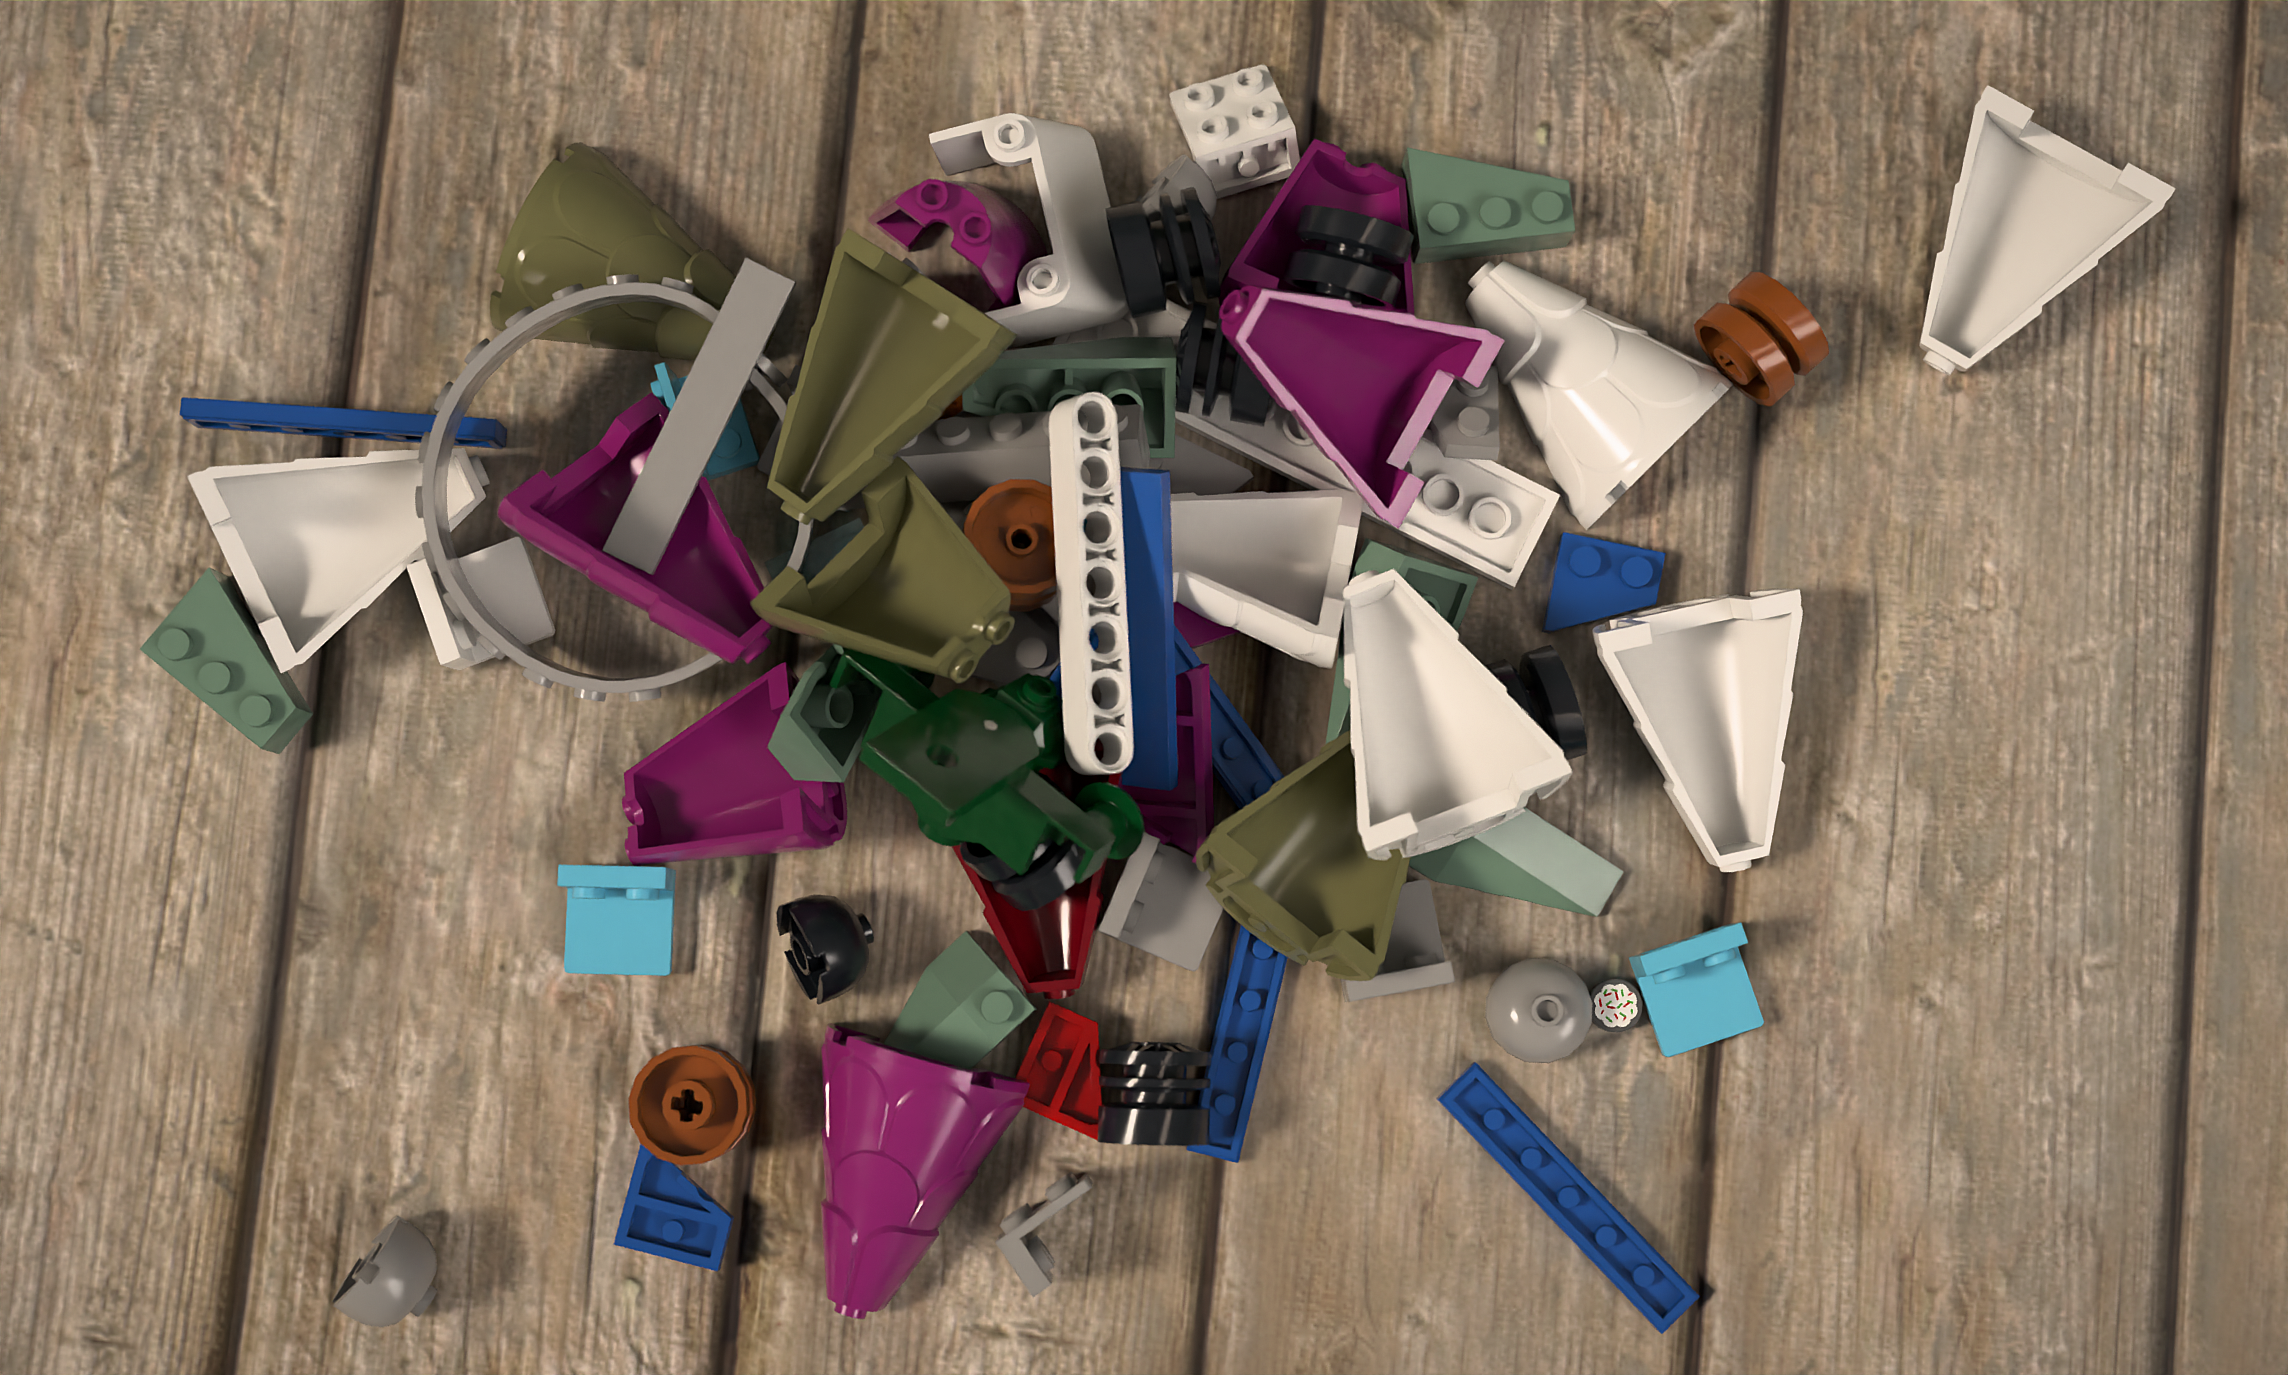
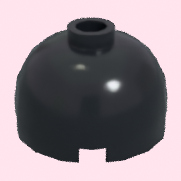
M809 895L779 905L776 912L779 936L786 933L790 934L792 950L785 951L784 953L794 977L805 995L810 1000L817 997L816 1004H822L853 989L866 971L869 962L868 944L874 942L873 931L866 916L863 913L856 915L846 902L835 896Z

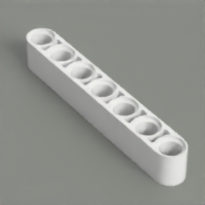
M1090 392L1061 401L1053 408L1049 418L1065 754L1071 768L1079 774L1100 775L1117 773L1126 768L1133 757L1134 745L1117 414L1109 398L1101 393ZM1079 409L1087 417V431L1083 430L1078 422ZM1082 464L1090 472L1091 480L1089 486L1081 478L1080 470ZM1085 518L1093 528V539L1091 541L1084 534L1083 523ZM1088 573L1095 580L1096 591L1094 596L1089 593L1086 587V576ZM1091 628L1098 635L1099 643L1096 651L1092 649L1088 639ZM1094 683L1098 685L1101 691L1099 706H1096L1092 700L1091 691ZM1097 738L1101 740L1104 747V755L1101 762L1097 759L1094 752Z

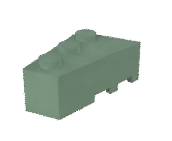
M1407 147L1401 168L1402 176L1406 179L1409 230L1414 236L1411 245L1414 264L1567 247L1574 235L1575 223L1569 180Z
M209 567L142 645L140 650L260 749L280 754L310 719L313 712L288 672H280L254 617L250 616L237 595V589L229 576Z

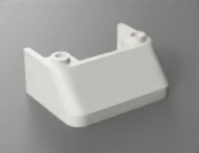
M1008 113L929 134L930 143L946 176L993 163L1007 167L1030 162L1033 164L1053 254L1028 262L1020 271L1017 287L1021 304L984 313L1017 334L1007 349L1119 320L1127 313L1129 308L1120 279L1105 209L1110 208L1111 205L1097 147L1092 135L1087 130L1075 125Z

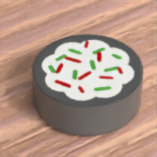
M1620 979L1604 980L1595 985L1589 993L1593 1003L1592 1022L1604 1031H1626L1633 1027L1641 1016V996L1637 989L1627 981Z

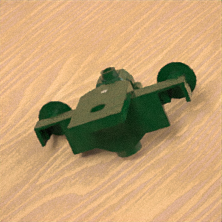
M852 649L842 654L830 683L832 688L836 690L850 681L855 682L866 676L883 690L878 701L879 705L860 747L863 750L859 760L911 801L918 814L917 823L919 829L933 842L944 846H958L965 841L980 843L1018 874L1022 875L1028 870L1042 842L1051 838L1061 846L1071 839L1086 851L1073 877V880L1078 884L1100 869L1106 857L1111 859L1129 857L1141 845L1144 835L1143 816L1135 800L1125 790L1111 783L1095 782L1082 788L1078 792L1073 804L1035 774L1036 771L1038 772L1044 768L1053 769L1067 760L1064 744L1062 698L1056 694L1057 688L1048 678L1026 673L997 689L988 688L981 693L954 689L939 698L929 690L936 674Z

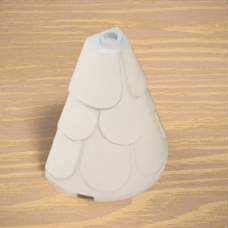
M1987 85L1982 93L1981 100L1975 105L1960 181L1955 184L1943 251L1936 255L1919 345L1927 352L1923 361L1949 376L1954 369L1962 372L1967 371L2042 313L2043 305L2098 264V259L2161 211L2165 202L2175 191V188L2130 163L2126 165L2123 171L2032 122L2030 119L2034 110Z
M1490 261L1487 262L1468 282L1474 290L1468 296L1465 305L1475 327L1486 329L1492 335H1497L1505 340L1492 363L1493 367H1498V378L1501 384L1508 385L1533 444L1538 445L1571 515L1576 517L1586 530L1733 386V383L1727 377L1721 375L1717 368L1648 336L1646 330L1587 305L1585 297L1506 261L1501 262L1496 267Z
M464 448L452 449L448 467L447 512L450 532L486 498L482 487L490 484L478 456L475 455L468 458ZM419 450L369 451L366 457L295 459L293 462L215 466L187 476L281 673L292 669L295 665L303 664L361 608H367L407 568L406 565L425 558L422 543L427 542L424 519L417 517L415 507V491L417 486H422L424 465L418 461Z
M1344 489L1278 493L1257 491L1198 496L1195 493L1171 494L1173 603L1177 601L1213 622L1232 627L1298 660L1310 662L1320 668L1332 669L1345 604L1343 588L1348 586L1364 500L1357 491H1347ZM1087 521L1085 536L1091 541L1093 539V528L1090 522Z
M1394 569L1381 574L1377 570L1364 572L1354 577L1349 582V586L1343 588V600L1345 601L1343 609L1344 684L1350 689L1351 752L1355 757L1358 833L1370 858L1387 860L1392 857L1389 850L1398 848L1403 858L1460 842L1525 812L1524 807L1527 805L1528 798L1537 792L1540 800L1546 799L1567 782L1573 772L1569 763L1564 758V753L1560 747L1507 694V688L1458 641L1459 633Z
M1800 589L1758 590L1750 592L1751 597L1729 596V594L1689 600L1609 620L1611 630H1606L1605 624L1593 628L1597 655L1633 717L1635 730L1664 776L1665 782L1663 787L1707 862L1719 867L1721 872L1745 870L1752 866V859L1769 856L1785 764L1781 761L1793 698L1791 686L1803 617Z

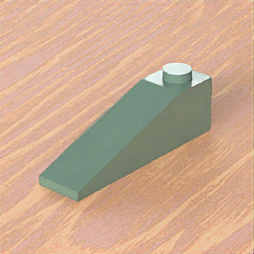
M1118 337L1004 351L996 362L962 393L963 410L981 416H993L1002 413L1052 411L1061 401L1085 393L1097 392L1109 398L1113 405L1141 404L1150 458H1175L1176 353L1172 337Z
M1365 538L1350 581L1367 571L1377 570L1381 574L1394 569L1456 631L1459 629L1479 577L1411 551ZM1343 622L1326 744L1351 729L1350 689L1344 684Z
M833 644L804 672L782 712L767 746L794 780L844 783L861 750V743L879 705L878 701L883 690L866 676L855 682L850 681L836 690L830 686L842 654L848 651L849 648Z
M1524 807L1525 812L1480 834L1437 850L1410 857L1409 867L1434 882L1474 889L1484 893L1510 897L1592 917H1598L1623 874L1622 870L1526 807Z
M965 931L926 967L884 1044L972 1069L1035 1012L1037 1008L974 938Z

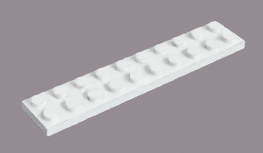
M1167 299L1165 311L1132 319L1128 310L1117 321L1057 336L1053 345L1118 337H1172L1177 355L1181 329L1184 328L1192 311ZM1205 319L1204 327L1216 329L1217 324ZM1193 390L1189 413L1175 411L1176 423L1312 491L1333 489L1356 491L1333 461L1326 458L1319 451L1292 413L1280 407L1271 395L1264 427L1230 421L1229 396L1218 395L1210 417L1201 416L1205 392ZM1426 428L1403 469L1425 483L1400 528L1398 529L1376 516L1365 501L1363 502L1361 515L1512 590L1560 495L1491 460L1445 458L1433 440V432Z

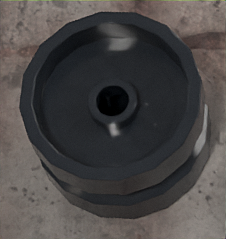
M1318 205L1303 206L1295 234L1305 244L1319 250L1299 249L1289 253L1283 279L1289 284L1317 295L1342 298L1350 301L1353 305L1382 309L1395 308L1402 282L1392 271L1378 265L1396 266L1407 262L1414 238L1412 233L1397 225L1355 212Z
M1551 645L1525 652L1521 656L1519 673L1505 659L1484 665L1507 688V694L1560 747L1566 760L1587 754L1585 726L1579 703L1565 666L1557 651Z
M1035 772V774L1066 797L1064 791L1048 775ZM1048 838L1040 844L1028 870L1020 875L980 843L965 841L960 846L963 860L980 877L992 881L994 890L1012 907L1020 911L1038 909L1057 899L1076 882L1073 880V877L1086 853L1082 847L1071 839L1060 846L1051 838Z

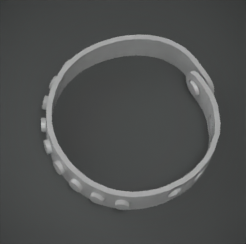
M625 274L606 277L607 285L584 289L580 283L563 288L552 294L554 301L535 311L532 306H528L511 316L505 322L506 330L491 342L487 338L482 340L469 352L464 359L468 365L454 383L450 381L446 383L436 400L434 409L438 411L431 433H424L419 449L418 461L424 464L422 486H417L415 491L417 517L424 519L427 542L422 543L424 556L432 573H439L448 591L443 594V598L459 621L466 618L481 634L477 641L493 656L502 660L507 655L525 667L522 675L529 680L550 689L553 683L557 682L575 688L573 697L605 702L606 693L628 692L630 702L661 698L660 687L696 675L723 659L708 653L686 666L666 673L636 678H609L586 674L564 667L538 654L519 641L488 612L468 583L460 566L450 533L447 512V477L455 437L461 421L477 392L486 380L513 353L547 329L589 310L619 303L642 301L663 303L688 310L709 321L712 325L719 313L710 304L692 295L694 286L667 277H663L661 285L639 282L638 275ZM762 353L745 390L748 392L756 387L773 406L783 423L787 404L766 381L763 375L765 374L779 388L788 379ZM812 518L809 525L799 521L798 535L791 558L787 566H790L798 573L801 572L805 564L813 538L814 518Z

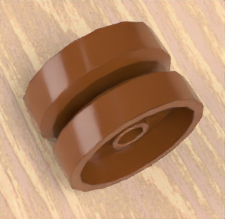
M1751 271L1728 293L1729 304L1717 302L1696 321L1694 329L1696 338L1703 351L1718 371L1733 383V386L1746 397L1760 405L1771 407L1795 385L1794 374L1806 376L1829 355V345L1818 322L1791 291L1762 272Z
M1010 479L989 487L972 503L962 532L1010 590L1011 600L1008 611H1031L1049 604L1057 596L1052 487L1036 480ZM1021 542L1025 544V549H1017L1013 546V543Z
M709 1045L674 1047L651 1058L635 1077L628 1098L630 1124L639 1142L658 1159L680 1166L703 1164L735 1149L750 1131L756 1112L755 1086L745 1066L729 1052ZM694 1093V1100L703 1102L702 1112L691 1113L688 1110L686 1103L691 1094Z

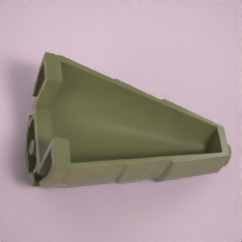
M580 142L566 147L564 155L569 156V158L564 163L553 159L531 189L510 230L496 272L501 274V278L504 280L502 293L494 290L490 299L492 324L496 329L503 332L507 329L505 322L511 316L528 306H532L535 311L554 301L552 294L563 288L581 283L584 289L607 285L606 277L636 274L639 276V282L661 285L663 277L691 284L694 286L692 295L710 304L719 312L736 276L710 249L703 250L662 206L654 204L604 153L597 152L594 148ZM644 301L611 304L576 315L547 329L534 339L590 344L593 348L658 352L662 358L696 360L711 330L712 324L688 310L667 304ZM775 328L762 352L763 354L765 353V351L767 350L772 341V338L775 333Z
M847 228L834 252L816 323L811 327L796 392L789 397L767 485L769 490L785 500L780 509L806 525H809L812 518L821 522L825 521L894 463L893 455L936 421L947 406L976 382L996 362L1000 354L1012 344L1017 334Z
M1351 729L1325 744L1320 749L1317 757L1275 782L1267 793L1215 826L1197 850L1196 865L1198 870L1205 872L1207 869L1211 878L1207 882L1206 887L1218 903L1238 923L1268 946L1304 966L1309 960L1311 962L1319 961L1329 966L1325 971L1328 976L1350 981H1368L1375 977L1379 966L1385 961L1401 886L1406 882L1410 857L1403 858L1398 848L1389 850L1392 856L1389 859L1375 860L1370 858L1365 851L1363 840L1358 833L1355 757L1351 752Z

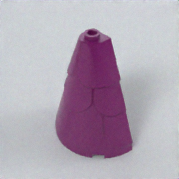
M1248 285L1240 291H1232L1224 300L1219 313L1220 319H1222L1221 329L1223 334L1275 402L1292 413L1319 451L1326 458L1333 461L1373 513L1398 529L1425 483L1403 469L1454 379L1478 388L1505 341L1497 335H1492L1486 329L1416 318L1413 314L1352 306L1350 301L1342 298Z
M652 392L618 415L597 446L554 477L550 478L542 469L503 498L497 515L507 527L522 535L531 544L586 575L597 586L648 612L650 621L731 664L736 663L741 658L747 664H750L772 643L766 637V634L772 629L773 625L758 616L751 605V602L765 588L741 539L733 535L706 477H701L654 575L602 551L670 413L668 408L662 405Z
M829 1023L824 1035L825 1041L821 1047L825 1124L821 1129L826 1190V1198L821 1201L826 1295L829 1300L836 1303L835 1312L851 1318L865 1319L867 1312H878L885 1309L940 1235L938 1227L978 1176L979 1167L1023 1107L1024 1097L1028 1092L1030 1083L983 1068H963L880 1043L879 1037Z

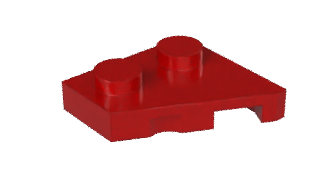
M1049 1001L1015 1077L1030 1083L1028 1092L1024 1097L1023 1107L1098 1140V1106L1102 1105L1101 1085H1099L1101 1072L1098 1022Z

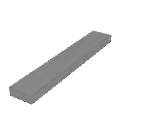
M745 258L602 551L654 575L796 285L795 281Z

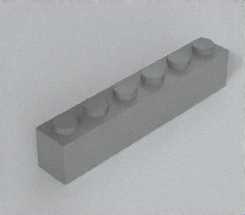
M1141 404L1114 405L1118 424L1120 467L1149 469L1150 450ZM1079 409L1078 422L1082 429L1087 431V417ZM1052 411L1019 414L1002 413L993 416L967 418L950 417L936 420L894 454L893 460L898 456L906 461L939 503L974 501L989 487L1010 479L1036 480L1052 487L1049 418ZM1082 464L1080 470L1081 478L1089 486L1091 480L1090 472ZM868 485L838 510L864 509L865 504L861 492Z

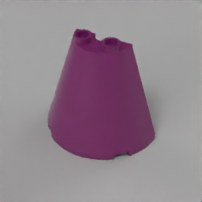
M1314 138L1226 271L1220 286L1219 305L1222 306L1224 300L1232 291H1240L1248 285L1315 294L1289 284L1283 279L1289 253L1299 249L1319 250L1305 244L1295 234L1301 208L1305 205H1318L1355 212L1386 221L1409 231L1406 179L1388 172L1386 168L1376 163H1364L1359 167L1353 166L1348 163L1345 158L1346 152L1342 151L1340 147ZM1410 252L1405 263L1396 266L1378 265L1392 271L1402 282L1395 308L1382 310L1415 315ZM1351 304L1352 306H1360V307L1374 308V307H1368V306H1363V305H1353V304Z
M928 179L917 186L896 194L877 208L868 218L872 225L908 252L932 223L943 222L949 225L954 233L950 244L951 248L976 266L997 298L988 309L989 312L1021 304L1017 287L1020 271L1028 262L1048 256L1038 230L1017 205L1000 193L974 183Z
M786 662L769 670L624 772L625 796L622 798V807L627 819L633 824L627 827L628 838L625 839L624 845L626 854L634 866L820 850L833 846V842L843 838L847 826V800L844 783L794 780L767 748L780 716L800 681Z

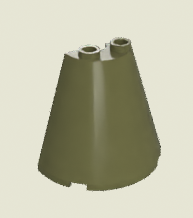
M897 456L893 460L894 463L878 475L861 492L869 523L808 584H806L803 575L787 566L751 602V605L758 616L775 627L943 677H950L956 682L962 683L972 675L978 660L984 655L991 644L998 645L1002 643L1010 634L1014 625V617L1008 614L1011 593L906 461Z

